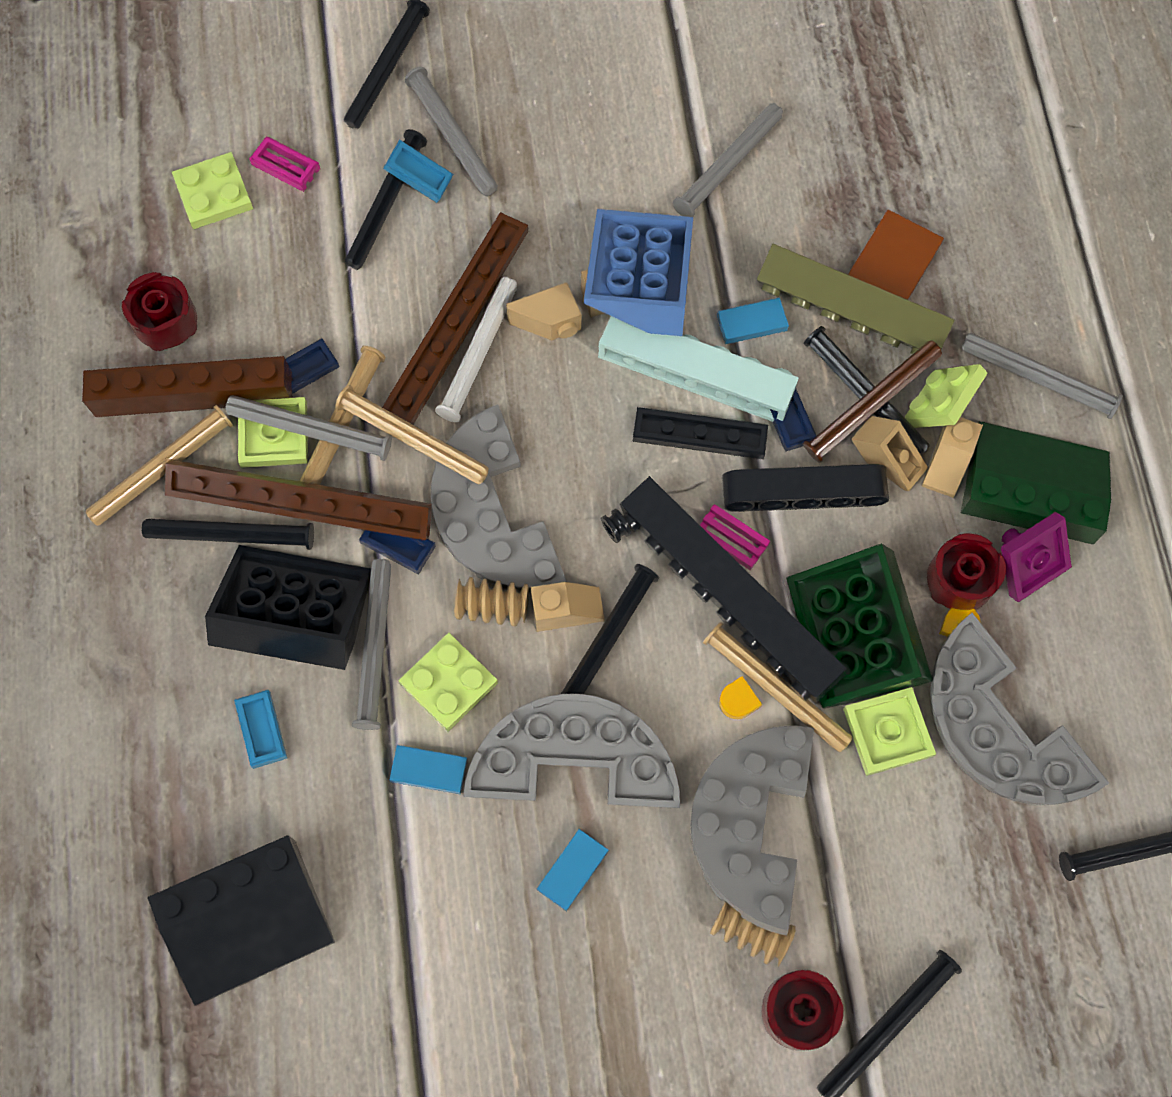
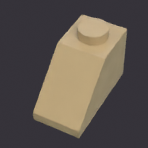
M567 282L506 304L507 319L510 325L546 339L569 338L581 330L582 314Z
M870 416L851 439L866 463L885 466L887 478L905 491H910L928 469V466L900 421Z
M960 417L956 425L943 426L922 487L954 498L974 453L982 424Z
M569 582L530 587L537 632L605 621L599 587Z

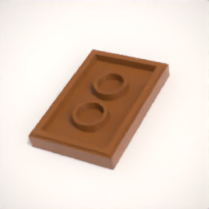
M888 209L848 275L909 300L944 238Z

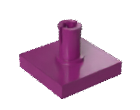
M1054 512L1022 534L1017 529L1011 528L1002 536L1001 552L1006 564L1005 575L1009 596L1017 602H1020L1072 568L1066 520L1057 512Z

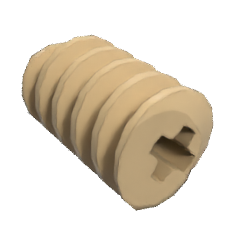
M469 577L465 586L461 585L459 579L455 597V617L461 620L467 611L470 621H476L481 612L484 623H489L495 614L497 624L502 625L507 616H509L511 626L516 627L521 618H523L525 623L529 586L524 584L520 593H517L514 582H510L507 590L503 591L500 580L496 581L493 589H489L487 579L483 578L479 588L475 587L473 577Z
M725 901L711 928L710 934L715 935L723 928L725 929L724 941L726 943L736 935L738 936L737 949L741 950L750 943L752 944L750 956L755 957L763 950L765 951L764 963L768 965L776 957L778 958L779 967L795 936L796 926L789 925L787 936L768 931L742 918L741 913Z

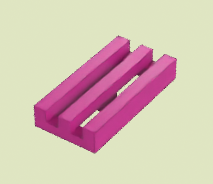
M268 136L264 138L249 158L252 166L302 192L307 188L306 183L313 180L314 172L318 173L320 170L319 162ZM269 148L281 154L282 156L306 167V170H303L289 163L288 160L282 157H278L266 151V149Z
M715 504L700 524L739 564L750 571L770 544V540ZM716 517L717 519H719L720 521H722L723 523H725L726 525H728L729 527H731L732 529H734L735 531H737L738 533H740L741 535H743L759 547L757 548L756 546L752 545L751 543H749L748 541H746L745 539H743L742 537H740L739 535H737L736 533H734L733 531H731L730 529L716 521L714 518ZM710 526L728 540L752 554V557H747L706 528Z

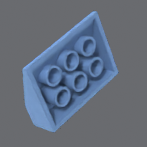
M597 209L584 304L650 334L682 336L693 217Z

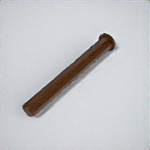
M932 340L925 343L810 442H803L804 448L818 463H821L823 461L822 457L941 357L942 351L938 344Z

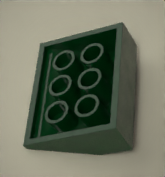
M978 421L983 426L970 460L961 513L1029 529L1054 512H1057L1066 520L1068 539L1094 545L1107 531L1111 506L1110 452Z
M881 543L786 577L798 622L847 668L846 676L820 700L822 708L826 709L879 697L933 681L893 550Z

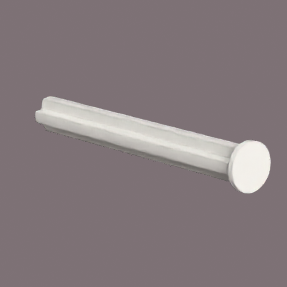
M508 277L501 278L442 405H438L435 409V412L447 421L459 422L461 418L459 412L507 311L506 304L512 301L517 290V282L514 279Z

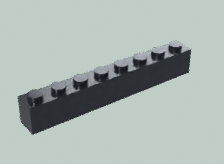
M650 476L620 503L624 514L623 517L626 519L630 529L633 532L639 529L647 537L645 543L656 555L659 556L661 553L666 555L671 560L668 566L681 579L687 576L695 584L692 590L705 603L711 600L719 608L716 613L721 620L729 627L735 624L743 632L740 636L741 639L753 651L759 648L768 657L765 661L766 664L778 676L784 673L793 682L790 686L792 690L803 701L810 699L816 705L846 676L847 668Z

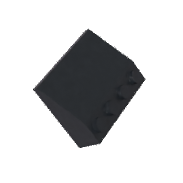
M238 545L205 615L208 645L345 670L355 644L370 583L371 568Z
M289 835L147 897L160 934L194 1006L335 943L297 843Z

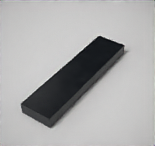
M637 407L632 442L764 460L768 425Z

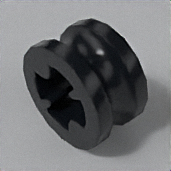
M614 509L611 511L612 515L610 517L602 516L601 522L610 538L615 543L621 541V536L625 535L628 537L632 532L620 511Z

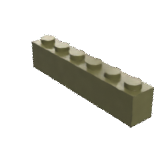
M772 243L757 277V281L763 284L762 291L779 297L781 292L792 297L791 303L808 310L810 305L822 309L821 316L838 322L840 317L852 322L850 328L868 335L871 330L882 335L880 341L898 348L900 343L911 347V354H914L930 340L934 341L942 349L955 321L952 318Z

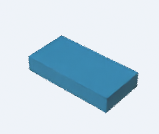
M401 140L397 142L383 167L384 170L436 203L441 199L454 175Z
M780 298L717 312V319L725 344L785 332L789 327Z
M269 689L235 699L251 767L255 769L288 759Z
M397 745L389 780L392 783L461 795L468 759L467 757Z
M579 829L537 887V891L567 912L609 850Z

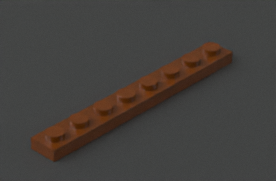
M501 212L499 213L382 408L414 425L529 232L527 224Z
M170 460L165 465V496L420 540H427L430 535L432 504L176 460Z

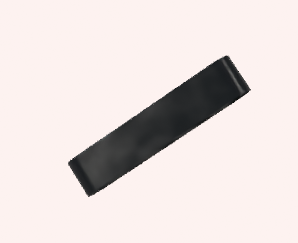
M879 464L740 469L728 471L722 475L724 507L727 511L731 512L872 507L883 505L889 501L886 467Z

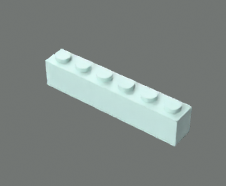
M612 316L599 341L598 358L772 422L774 418L770 409L778 412L777 419L784 420L799 377L793 376L786 369H774L761 364L755 358L735 355L725 347L702 343L692 335L650 334Z

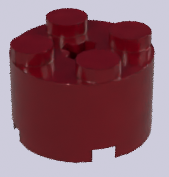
M152 272L144 274L130 283L125 300H122V311L135 335L142 343L154 351H163L164 349L182 344L196 333L198 328L197 311L184 284L178 278Z
M959 534L947 541L936 553L927 570V583L932 599L949 609L976 610L981 608L995 594L1004 581L1006 564L1001 552H997L990 540L977 534Z
M798 970L781 976L769 986L762 1001L761 1012L766 1032L778 1044L791 1050L805 1051L824 1046L837 1035L843 1022L844 1008L839 994L825 976L814 971ZM804 1001V1008L810 1010V1015L799 1020V1014L794 1011V1006Z

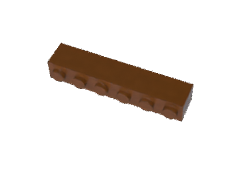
M284 356L84 370L82 402L95 417L214 409L215 405L219 408H226L228 398L233 395L249 400L293 398L291 387L292 371Z

